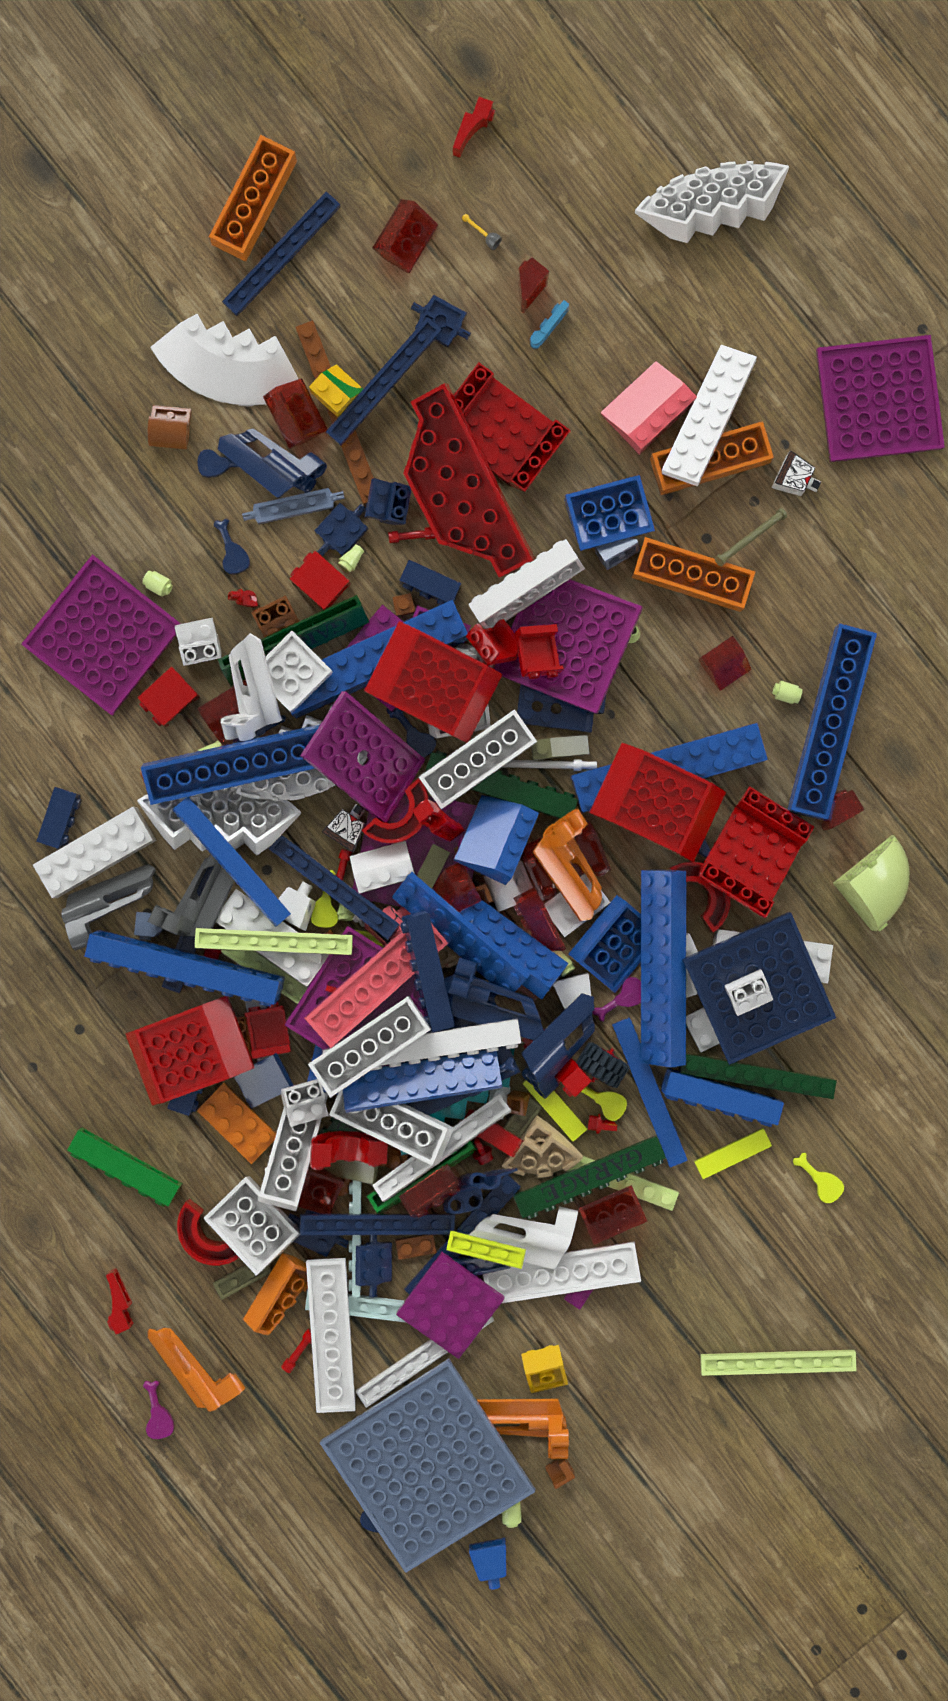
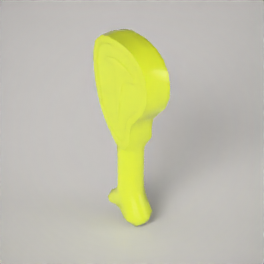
M324 891L322 896L316 901L311 915V922L317 927L330 928L338 923L339 916L332 906L331 896Z
M585 1087L581 1091L601 1106L603 1115L608 1120H618L626 1110L627 1100L619 1093L612 1091L596 1092L589 1087Z
M802 1153L799 1158H794L793 1164L805 1169L817 1184V1194L821 1201L832 1203L842 1195L844 1184L838 1177L828 1172L815 1170L807 1162L806 1153Z

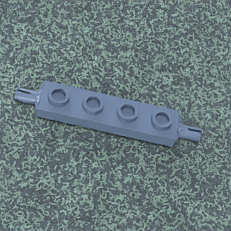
M326 488L254 504L253 511L242 513L244 521L255 519L258 524H264L332 509L334 501L345 498L343 491L331 493L330 489Z

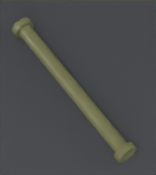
M782 508L778 509L774 516L722 555H717L715 562L719 566L725 565L729 558L778 521L787 518L786 511Z

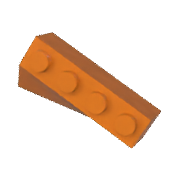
M282 1253L243 1318L254 1332L269 1335L284 1318V1312L295 1305L297 1302L295 1299L302 1290L305 1292L308 1289L306 1263L295 1256Z

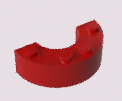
M418 778L405 790L409 799V809L403 819L389 824L381 822L375 817L361 831L373 840L386 844L401 843L414 837L424 825L418 822L412 810L421 801L429 799L422 781Z
M684 862L668 868V870L686 871V882H695L704 888L708 896V905L700 915V918L711 933L718 930L728 916L730 897L698 877L703 863Z
M527 1038L522 1039L525 1043L523 1045L524 1049L533 1042V1040ZM573 1058L555 1075L557 1082H561L565 1086L563 1090L569 1097L572 1095L576 1097L592 1082L590 1077L578 1066Z
M335 1131L322 1133L311 1140L310 1167L314 1170H323L324 1167H330L331 1163H335L337 1160L347 1162L356 1160L364 1162L371 1167H378L380 1164H387L388 1144L364 1132Z
M189 1198L183 1205L177 1220L179 1241L187 1254L196 1261L211 1266L226 1265L240 1258L225 1241H213L202 1232L200 1221L204 1209Z

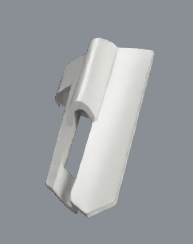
M250 633L229 654L239 714L225 716L221 719L224 737L227 740L239 738L240 741L251 740L256 737V730L282 721L261 639ZM240 660L248 686L243 685L238 667Z
M559 1206L555 1225L492 1214L483 1219L469 1235L526 1249L524 1262L555 1270L571 1243L578 1211ZM499 1223L523 1228L526 1231V1236L494 1227Z

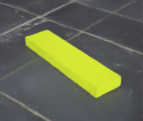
M525 1080L522 1083L573 1142L587 1130L586 1126L555 1091L544 1099L529 1082Z
M761 1128L695 1160L694 1163L702 1179H705L772 1145L764 1128Z
M450 1231L446 1249L519 1269L523 1267L526 1253L524 1248L456 1231Z

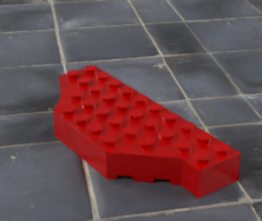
M444 383L411 401L419 422L403 474L438 543L490 560L499 578L525 563L535 560L449 385Z

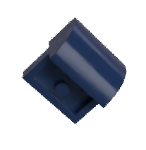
M376 478L371 479L365 517L379 520L385 524L404 525L411 496L410 486L397 482L390 483Z

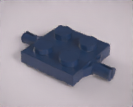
M435 295L432 296L429 303L424 307L415 302L411 306V310L420 314L415 330L427 317L442 329V332L434 341L449 348L457 335L466 340L469 339L471 332L462 328V323L467 316L465 311Z
M339 503L314 530L324 541V544L317 552L322 557L329 549L337 551L341 556L347 553L368 531V527L359 518L366 508L360 503L354 511H351Z
M311 1205L308 1206L305 1214H328ZM290 1213L288 1218L300 1229V1218ZM299 1235L293 1242L327 1257L335 1243L346 1248L349 1240L339 1235Z
M370 1235L369 1242L356 1246L355 1285H369V1297H377V1285L392 1281V1242H378L377 1235Z

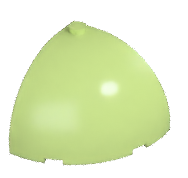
M891 835L833 882L871 931H881L888 925L887 921L897 912L906 896L910 873L905 851L897 838Z

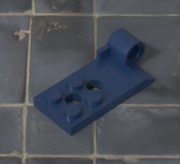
M520 685L517 714L525 725L592 733L595 713ZM606 696L598 714H604ZM535 701H539L543 705V709L539 712H535L532 709V703ZM553 704L561 706L562 710L559 714L551 712Z

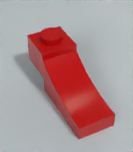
M479 97L473 114L465 112L453 145V156L460 158L471 137L483 126L487 128L489 121H493L496 111L493 109V101Z
M429 799L421 801L412 810L419 823L429 827L432 834L449 842L465 831L461 824L450 818L438 807L437 803Z
M469 1109L465 1118L474 1113L476 1110ZM494 1123L477 1135L511 1157H515L523 1143L522 1139L497 1123Z
M117 1268L106 1274L112 1295V1313L108 1316L109 1320L107 1322L110 1330H114L115 1335L130 1329L133 1321L127 1310L132 1304L131 1298Z

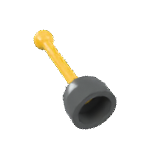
M464 214L462 216L464 222H468L486 237V244L490 249L495 250L502 241L501 236L497 233H486L470 219L469 215Z

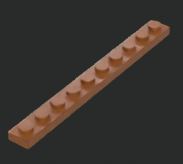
M312 320L295 328L316 380L322 372L331 368ZM326 408L333 424L337 417ZM354 431L341 445L363 505H366L371 479L374 477L357 433Z

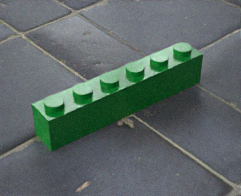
M83 1127L77 1131L67 1151L71 1152L70 1155L78 1160L82 1158L88 1162L87 1165L94 1169L100 1168L105 1171L104 1174L113 1179L116 1177L121 1180L122 1185L128 1188L134 1187L140 1195L144 1197L150 1196L155 1199L154 1202L162 1207H165V1205L169 1206L173 1202L183 1184Z
M470 1140L385 1202L381 1200L376 1190L369 1194L367 1198L376 1213L383 1214L476 1152L477 1148L472 1140Z

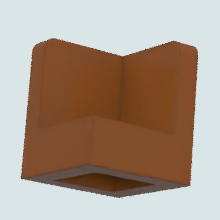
M487 883L468 890L472 898L476 895L486 903L493 902Z
M556 1459L545 1466L555 1489L575 1478L574 1470L567 1459Z

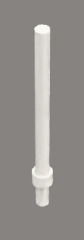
M574 759V761L511 760L503 767L574 769V771H581L582 769H596L597 762H586L581 759Z

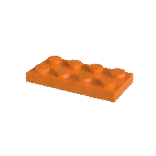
M225 1082L197 1110L251 1164L275 1141L277 1133Z

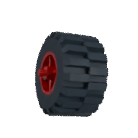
M588 1042L576 1061L580 1068L592 1075V1082L600 1080L612 1088H618L630 1069L625 1062L614 1056L613 1052L615 1049L605 1050L592 1042Z

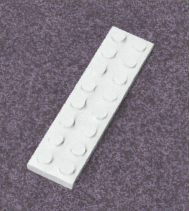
M724 345L720 346L697 394V398L662 468V474L695 486L699 485L755 365L756 356Z
M635 1242L565 1252L555 1270L523 1262L522 1269L511 1267L510 1269L483 1274L484 1282L505 1296L502 1303L641 1282Z
M346 1258L307 1260L317 1413L355 1411L356 1402Z

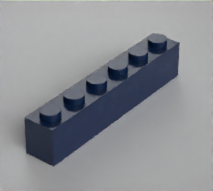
M421 911L402 916L403 922L400 925L403 934H406L407 938L405 947L411 956L409 965L411 971L415 973L414 986L420 995L418 1004L420 1009H423L424 1019L431 1028L429 1031L434 1033L455 1027L429 912Z

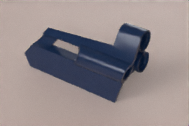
M254 428L248 429L241 434H228L219 438L218 450L277 498H280L292 487H296L304 493L310 492L316 484L315 479L322 476L327 469V464L314 453L310 452L299 460ZM259 440L272 451L267 456L262 457L247 444Z
M459 958L449 990V994L453 995L452 1016L477 1024L518 1019L520 1037L533 1041L544 1031L532 998L474 977L478 963ZM501 995L521 1001L525 1014L498 1007L495 1003V996Z
M581 993L521 1053L528 1065L521 1072V1075L534 1086L536 1092L544 1099L559 1086L555 1075L595 1032V1024L592 1017V1012L594 1011L593 996ZM582 1024L583 1035L566 1050L565 1039Z
M499 1169L484 1173H466L458 1178V1187L444 1200V1211L448 1214H460L479 1209L483 1203L481 1189L491 1190L497 1188L501 1183V1177L516 1172L518 1169ZM471 1196L475 1198V1205L473 1207L469 1204ZM453 1200L457 1202V1209L455 1211L450 1207Z

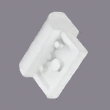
M213 618L175 625L183 666L221 658L220 641Z
M519 861L512 879L506 885L484 876L498 912L536 896L522 861Z
M761 969L724 985L737 1016L773 1000L770 988Z
M318 1079L281 1089L282 1101L290 1127L329 1116L324 1100L323 1088Z

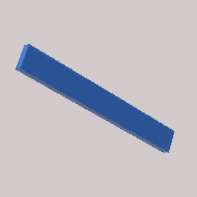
M186 797L172 809L275 927L291 914L189 797Z
M630 1017L613 1023V1029L669 1167L671 1168L688 1161L649 1064L641 1063V1043Z

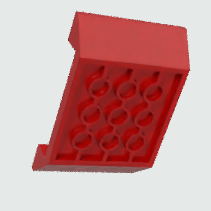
M480 362L477 363L454 394L492 473L509 486L526 492L571 432L569 428L558 420L551 421L496 380L494 373Z
M399 621L364 691L468 743L503 674L426 633Z
M621 743L589 813L605 821H610L694 862L726 792L715 784L647 751Z
M749 786L731 812L702 864L698 877L753 912L766 918L774 904L772 900L801 846L807 842L814 826Z
M228 996L218 998L125 1034L152 1106L230 1079L255 1068Z

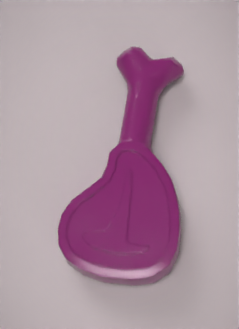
M636 977L627 978L622 984L619 995L605 1006L594 1008L592 1013L599 1017V1021L604 1022L605 1015L617 1006L631 1007L640 1004L641 981Z
M157 1380L154 1382L145 1381L143 1384V1388L149 1393L151 1402V1418L147 1423L146 1433L152 1439H162L170 1436L175 1426L169 1411L158 1402L156 1389L160 1382Z

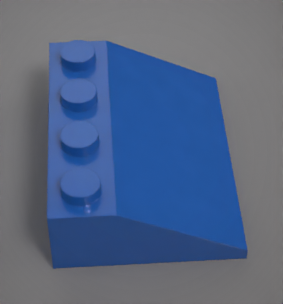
M640 475L565 495L566 509L580 551L655 531Z
M482 795L454 861L506 885L514 875L539 813L522 804Z
M616 895L568 955L616 993L641 962V914L628 902Z

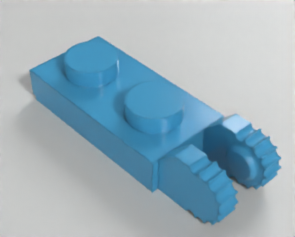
M563 300L561 304L557 303L551 311V317L549 319L545 318L539 327L540 330L534 331L531 335L530 347L537 349L544 343L569 311V303Z

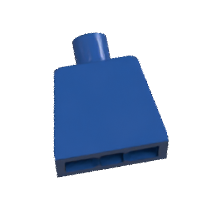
M505 1538L469 1544V1554L479 1581L488 1580L489 1589L491 1590L500 1588L499 1578L506 1576Z

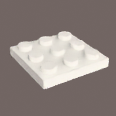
M293 631L266 656L275 696L291 713L333 673Z

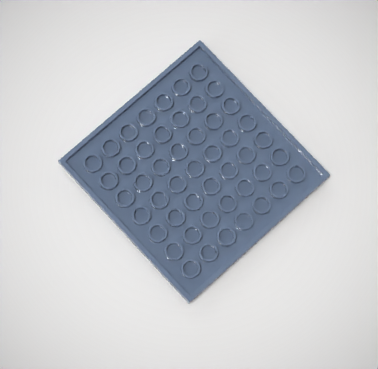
M450 1359L439 1364L320 1441V1445L405 1573L535 1492V1487Z

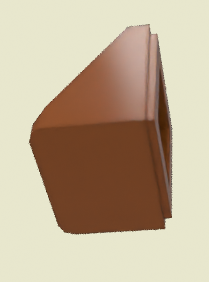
M513 1090L507 1094V1105L511 1109L509 1113L525 1116L530 1093Z

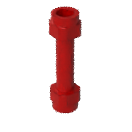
M424 527V530L388 532L390 544L399 543L400 540L435 539L431 527Z
M341 849L339 854L340 863L336 875L342 881L347 863L350 861V856H352V851Z
M310 1328L305 1331L302 1341L290 1358H286L281 1368L285 1372L291 1373L300 1355L309 1343L312 1344Z

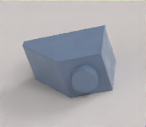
M632 538L594 547L596 555L606 570L640 552L637 539Z
M136 912L134 935H139V939L151 940V937H156L164 931V929L147 922L151 913Z

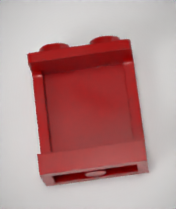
M316 551L308 553L303 559L304 563L301 567H296L290 574L292 576L290 581L318 604L322 610L331 607L351 585L345 576Z
M500 619L491 628L483 629L480 624H475L466 635V638L488 666L515 661L518 657L515 633L504 619Z
M557 624L523 626L515 632L522 677L537 679L540 676L547 675V678H554L559 676L558 674L564 670L563 665H559L555 634L558 632Z
M172 666L138 697L141 701L139 705L145 712L150 711L154 715L152 719L158 726L163 725L165 727H168V723L192 701L195 702L200 698L197 692Z
M276 1002L274 1005L271 1004V1006L260 1009V1006L248 1008L249 1011L245 1012L244 1015L248 1025L252 1059L271 1056L275 1053L291 1052L288 1027L285 1026L287 1020L284 1005L279 1006V1002Z

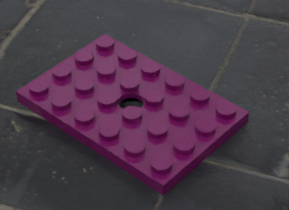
M344 691L341 692L301 754L304 760L377 819L385 823L425 761L420 754ZM362 750L367 751V758L369 759L365 765H360L357 759L359 752Z

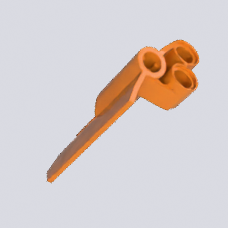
M577 808L551 824L544 831L543 838L533 853L579 921L591 920L594 910L600 906L602 887L574 839L588 825ZM572 863L579 864L592 884L591 892L571 865Z
M172 1329L148 1330L147 1338L196 1407L206 1408L209 1412L214 1411L235 1398L246 1388L236 1373H229L223 1379L219 1378L214 1382Z
M559 1399L477 1400L492 1424H520L519 1426H494L499 1434L548 1437V1458L568 1459L569 1433L565 1414L562 1412Z

